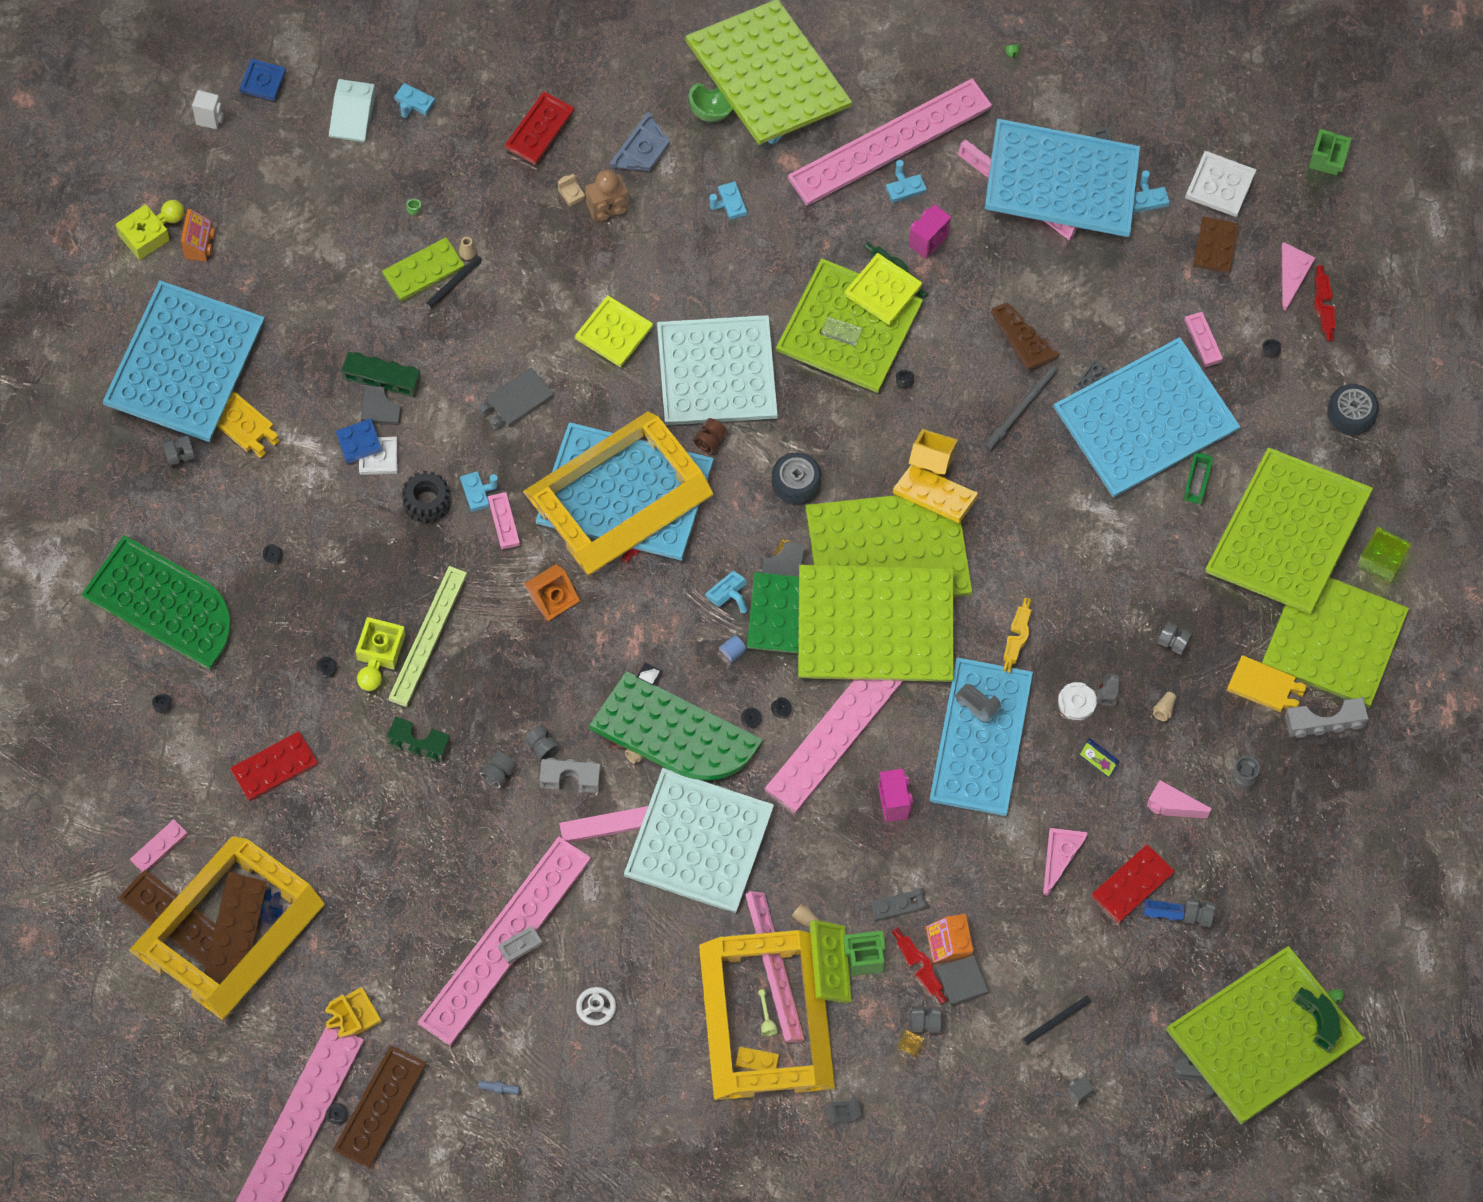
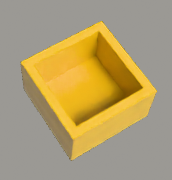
M922 429L913 444L909 464L914 465L916 468L931 470L935 474L945 475L953 460L958 440Z

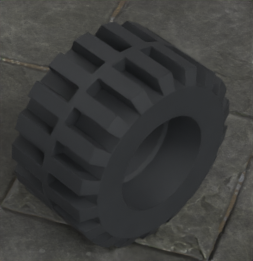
M423 471V474L415 473L414 478L410 476L408 478L409 482H405L404 488H402L403 505L405 511L408 512V516L410 518L414 517L416 522L422 520L424 524H426V521L434 523L435 519L441 520V515L445 516L451 503L449 485L447 486V481L445 479L442 480V476L439 474L435 476V472L432 471L430 474H427V471ZM423 492H432L437 495L433 501L423 503L416 499Z

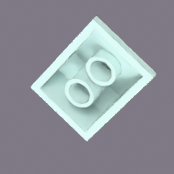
M338 79L329 137L365 142L376 97L374 84Z

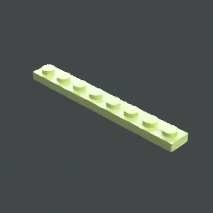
M448 567L391 691L389 701L405 707L408 706L467 577V572Z

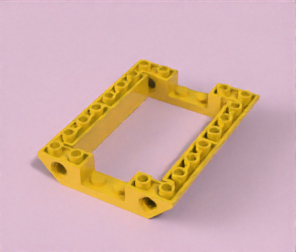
M649 411L523 491L543 519H548L565 540L567 550L587 576H590L713 496V492L700 468L661 419ZM644 434L654 450L658 448L674 468L676 478L681 485L591 542L554 493L639 440Z
M232 836L129 951L159 974L163 971L168 973L191 991V997L221 1020H224L325 906V903L309 883L250 840ZM236 861L249 874L256 871L281 890V897L291 905L219 985L163 942Z
M795 930L726 936L700 944L699 951L714 1100L754 1097L755 1092L794 1089V1093L835 1090L825 1000L816 998L811 934ZM780 953V958H786L800 954L812 1065L733 1072L722 961H729V963L741 962V957Z

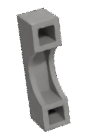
M1356 698L1344 700L1340 712L1332 717H1319L1313 714L1307 706L1288 708L1285 720L1289 737L1302 738L1308 734L1322 735L1328 731L1342 732L1349 728L1358 730L1366 725L1368 716L1364 699Z

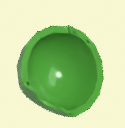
M697 83L690 89V108L701 120L718 122L731 113L733 108L719 88L708 90L704 87V84Z

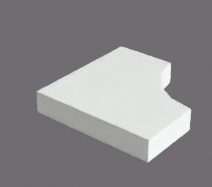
M378 437L383 451L359 459V474H398L397 437Z

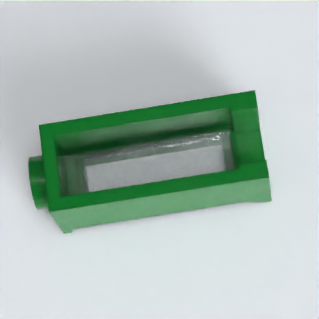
M1204 453L1194 454L1183 501L1201 505L1213 457H1209Z

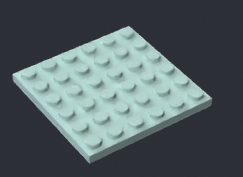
M768 315L657 322L665 425L705 423L708 418L719 422L777 418Z
M662 768L625 869L624 877L736 914L774 804L698 779L684 777L671 770Z

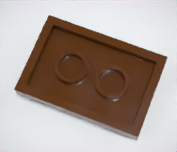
M1203 216L1193 267L1229 274L1239 223Z

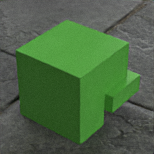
M1320 129L1309 168L1337 175L1338 171L1342 172L1351 138Z
M883 930L843 935L845 955L849 958L851 976L883 973V952L886 950Z

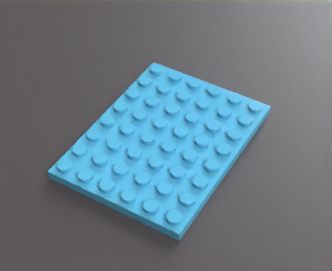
M997 119L984 209L1129 237L1140 146Z
M159 280L106 393L103 405L210 442L264 323L265 317Z
M1180 337L1064 398L1053 406L1113 498L1240 429V425Z
M569 422L552 472L613 433ZM637 440L554 494L587 537L598 539L680 486L681 483L676 478L674 468L658 448L654 450L648 442ZM687 452L708 481L714 458ZM700 504L633 548L682 561ZM538 512L536 524L555 529L548 519L544 520Z

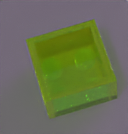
M1377 526L1360 556L1357 566L1392 583L1409 552L1411 543Z

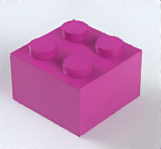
M935 204L930 209L927 208L923 212L922 217L918 221L915 220L910 226L909 247L926 259L949 235L951 216Z
M903 769L880 772L878 789L885 822L908 819L909 812H912V794L908 793L909 778L908 775H904Z

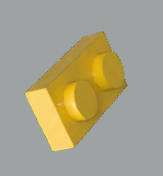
M739 1047L735 1068L749 1071L776 1069L779 1054Z

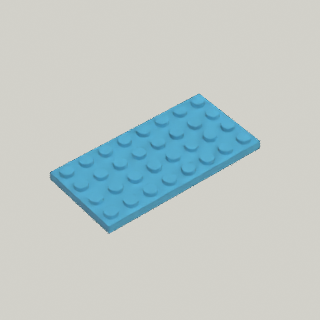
M962 658L956 659L929 802L1001 816L1007 815L1033 672L1011 668V672L1007 673V670L1006 672L1003 671L1004 666ZM965 684L973 685L988 699H991L994 695L999 699L1001 709L991 721L984 722L979 720L967 707H962L956 701L955 695Z

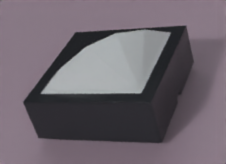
M645 662L637 678L654 686L659 680L662 670Z

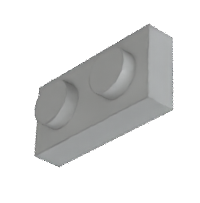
M530 926L499 944L498 949L509 964L542 945V940L533 926Z

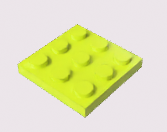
M877 253L847 288L844 296L890 325L922 287V282Z
M607 295L577 332L575 339L621 368L653 328V323Z

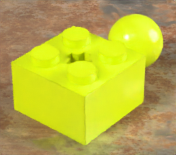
M168 200L162 205L161 213L155 216L145 204L116 223L118 235L135 256L141 260L170 241L168 231L163 224L181 221L184 217L185 209L179 201Z
M367 617L356 649L357 660L368 663V666L362 668L357 675L358 685L363 690L373 691L380 686L382 676L378 670L379 666L395 669L406 636L404 626Z

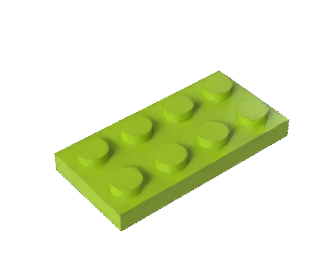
M445 237L382 270V275L399 301L402 302L459 272L465 265Z
M813 920L810 922L816 998L845 1004L852 1002L848 956L846 957L843 942V935H846L845 926Z

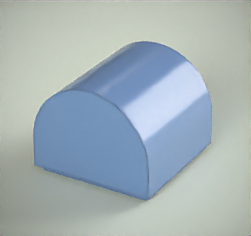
M734 635L722 644L719 650L732 663L746 652V647L741 639Z

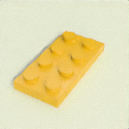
M912 464L893 488V494L957 523L961 522L978 498L977 492L923 468H916Z

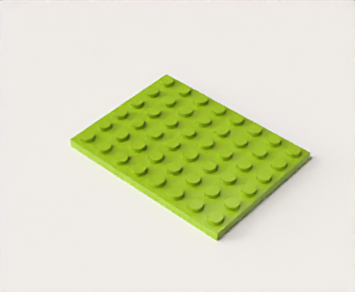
M779 0L771 1L685 36L686 43L758 145L852 106V101Z
M1268 447L1205 572L1312 614L1373 492V488Z
M897 495L806 505L805 509L814 565L953 569V597L972 595L961 522L957 523Z
M799 565L798 678L952 682L953 569Z
M1289 946L1166 1028L1167 1032L1240 1124L1255 1116L1364 1040ZM1301 987L1311 991L1317 999L1323 993L1337 1010L1340 1020V1033L1337 1042L1329 1053L1312 1042L1318 1030L1314 1017L1292 1001Z

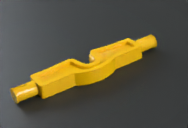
M1027 598L1023 599L1022 607H1018L1016 616L1011 624V631L1020 636H1008L1003 657V661H1005L1003 671L1006 672L1007 670V673L1011 672L1012 664H1016L1020 649L1025 646L1028 640L1029 628L1027 625L1031 615L1029 607L1032 602L1030 598H1028V602Z

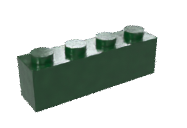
M348 352L341 370L343 380L366 386L384 387L386 391L413 398L421 380L420 370L413 366L406 367L394 361L387 362L378 357H367L359 352Z

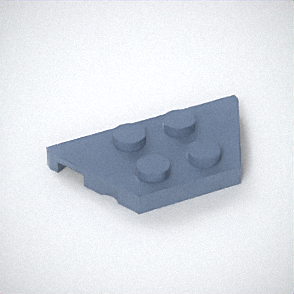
M647 112L612 159L610 167L651 171L668 148L670 141L662 133L660 126L655 123L650 112Z

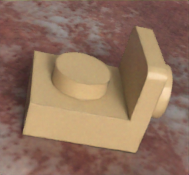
M574 174L566 175L558 181V191L569 207L585 199V194L577 184Z

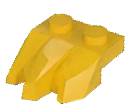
M362 987L346 996L341 995L330 1001L325 1010L327 1013L334 1015L326 1022V1028L329 1030L340 1027L341 1029L338 1032L339 1038L363 1033L382 1022Z

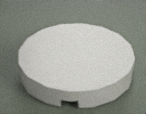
M1073 682L1067 684L1058 696L1060 711L1072 720L1086 719L1093 714L1096 708L1097 697L1095 692L1084 683Z

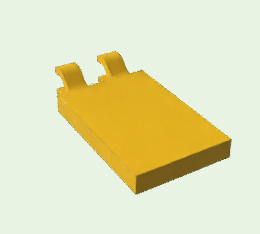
M234 391L228 400L217 427L246 452L252 449L259 458H262L266 452L264 451L265 448L258 442L264 436L273 446L280 441L277 438L278 435L272 431L274 425Z
M1242 655L1227 691L1281 712L1283 708L1298 707L1300 703L1298 700L1287 699L1290 692L1303 697L1307 685L1295 683L1296 677Z

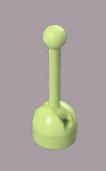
M760 989L758 995L761 997L765 1021L761 1025V1033L765 1037L773 1036L778 1033L775 1022L769 1020L765 1000L766 991Z

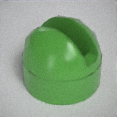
M1019 44L1005 46L1006 54L1010 58L1013 55L1017 57L1020 53Z
M417 199L408 200L406 203L407 212L411 215H417L421 210V202Z
M1331 989L1328 990V995L1335 1003L1337 1001L1340 1004L1344 999V990Z

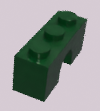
M395 716L387 735L388 744L392 748L407 750L414 756H425L426 759L432 762H443L451 743L449 734L431 729L427 738L418 740L412 736L415 730L414 722Z

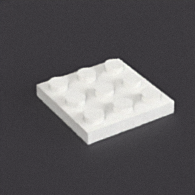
M1205 151L1185 198L1237 217L1256 169Z

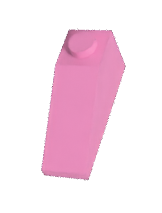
M1162 781L1158 782L1147 803L1152 812L1165 816L1207 819L1212 809Z

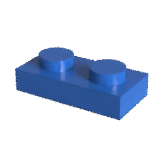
M1145 899L1144 915L1151 918H1168L1173 921L1183 920L1184 904Z

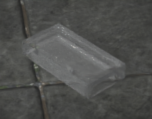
M827 317L821 335L856 346L862 333V328Z

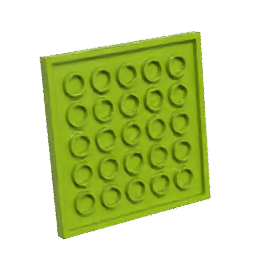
M821 258L776 346V351L878 393L916 318L923 299L913 296L893 322L888 325L844 296L845 291L858 277L859 273Z
M1329 578L1312 614L1285 604L1262 664L1292 675L1298 681L1344 699L1363 698L1365 707L1370 708L1409 608Z

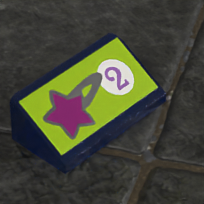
M1091 738L1086 741L1080 751L1079 756L1107 778H1110L1118 769L1119 760Z

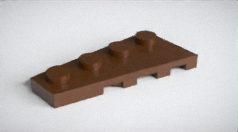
M1008 302L991 309L990 313L1027 371L1059 358L1060 354L1056 350L1053 351L1048 346L1049 343L1045 339H1041L1035 333L1036 330L1032 326H1028L1023 321L1024 318Z

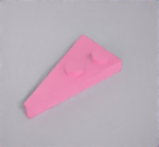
M1283 242L1281 247L1283 309L1287 310L1312 266L1315 257Z
M1049 829L1043 895L1048 896L1087 838V832Z

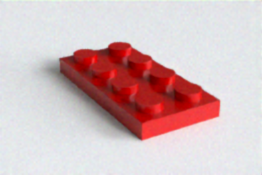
M543 91L506 142L505 149L536 165L574 113V107Z
M298 731L234 765L230 770L246 798L251 802L318 765V762Z
M1146 844L1091 894V897L1119 924L1175 873V870Z

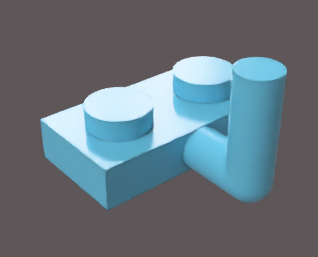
M403 83L395 95V101L401 103L400 109L403 118H407L412 109L427 115L435 103L434 97Z
M902 160L896 162L895 173L899 181L886 185V190L892 203L924 194L927 191L920 174L905 178L903 173L904 162Z
M1148 171L1142 172L1140 181L1142 191L1136 192L1134 195L1133 213L1169 206L1170 202L1165 187L1149 189Z
M736 182L718 186V192L722 200L717 201V195H710V209L715 210L725 207L729 220L747 215Z
M478 471L460 476V482L471 512L488 508L489 502L485 492L498 488L497 475L492 474L490 476V483L482 485Z
M735 571L728 574L705 594L707 599L718 607L732 597L736 600L741 613L748 611L743 596L738 593L747 582L745 578Z

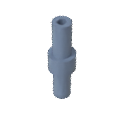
M479 1080L478 1088L493 1090L494 1093L498 1094L505 1092L518 1095L519 1086L507 1085L501 1081H495L494 1083Z

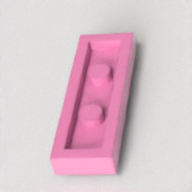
M1203 312L1186 316L1184 321L1204 367L1222 362V355Z
M507 493L488 496L501 550L520 546Z
M173 819L130 858V861L141 872L144 870L148 872L188 834Z

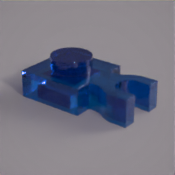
M267 889L264 893L265 902L261 906V922L273 925L283 914V906L278 905L281 899V892L275 893L273 898L271 890Z

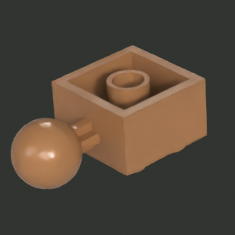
M609 169L602 170L597 174L595 183L585 186L586 205L594 222L603 221L610 216L621 215L628 211V191L620 174L617 175Z

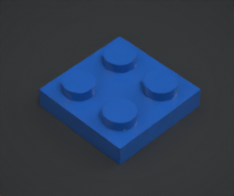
M251 59L239 88L240 93L275 101L285 76L286 68Z
M371 418L336 431L347 464L383 451Z

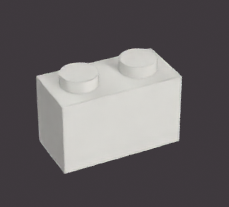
M198 90L192 105L195 122L197 125L217 129L219 123H222L224 118L219 95Z

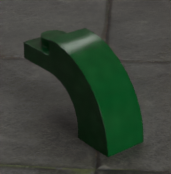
M1301 987L1292 1001L1314 1017L1318 1030L1312 1042L1329 1053L1337 1042L1340 1033V1020L1337 1010L1323 993L1317 999L1311 991Z

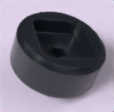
M1268 339L1263 342L1262 351L1268 356L1278 355L1281 352V343L1275 339Z
M901 370L896 374L897 385L901 387L913 385L914 374L911 371Z
M269 544L264 548L262 555L266 562L276 564L282 559L283 552L279 546Z
M323 657L316 664L317 672L323 677L331 676L337 668L336 662L331 657Z
M166 694L155 696L152 699L153 709L157 712L169 711L172 708L171 697Z
M780 697L772 702L771 711L776 717L783 718L791 712V704L786 698Z
M746 708L742 711L740 719L744 726L755 727L760 723L761 714L755 708Z
M334 1103L327 1108L326 1118L330 1123L340 1124L346 1119L347 1110L342 1104Z

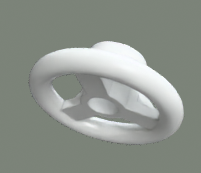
M592 987L580 994L576 1002V1010L578 1016L585 1023L597 1026L607 1023L614 1016L616 1002L608 990L601 987ZM599 993L608 998L610 1009L604 1007V1000ZM592 994L588 999V1008L582 1010L583 1000ZM598 1003L599 1006L593 1007V1004ZM592 1012H601L603 1014H606V1016L601 1019H591L587 1017Z

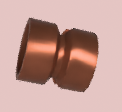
M708 418L702 425V430H699L693 438V442L703 452L712 454L718 447V442H721L727 434V429L719 421Z

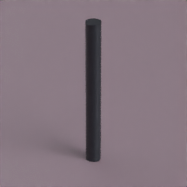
M476 255L425 303L426 306L431 309L482 261L481 257Z
M1086 995L1022 1038L1023 1043L1028 1045L1089 1004L1091 1000Z

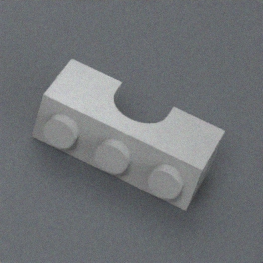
M547 758L546 760H541L540 788L559 790L561 780L566 776H573L579 781V791L599 792L600 764L594 761L577 762L573 759L558 761L555 758Z

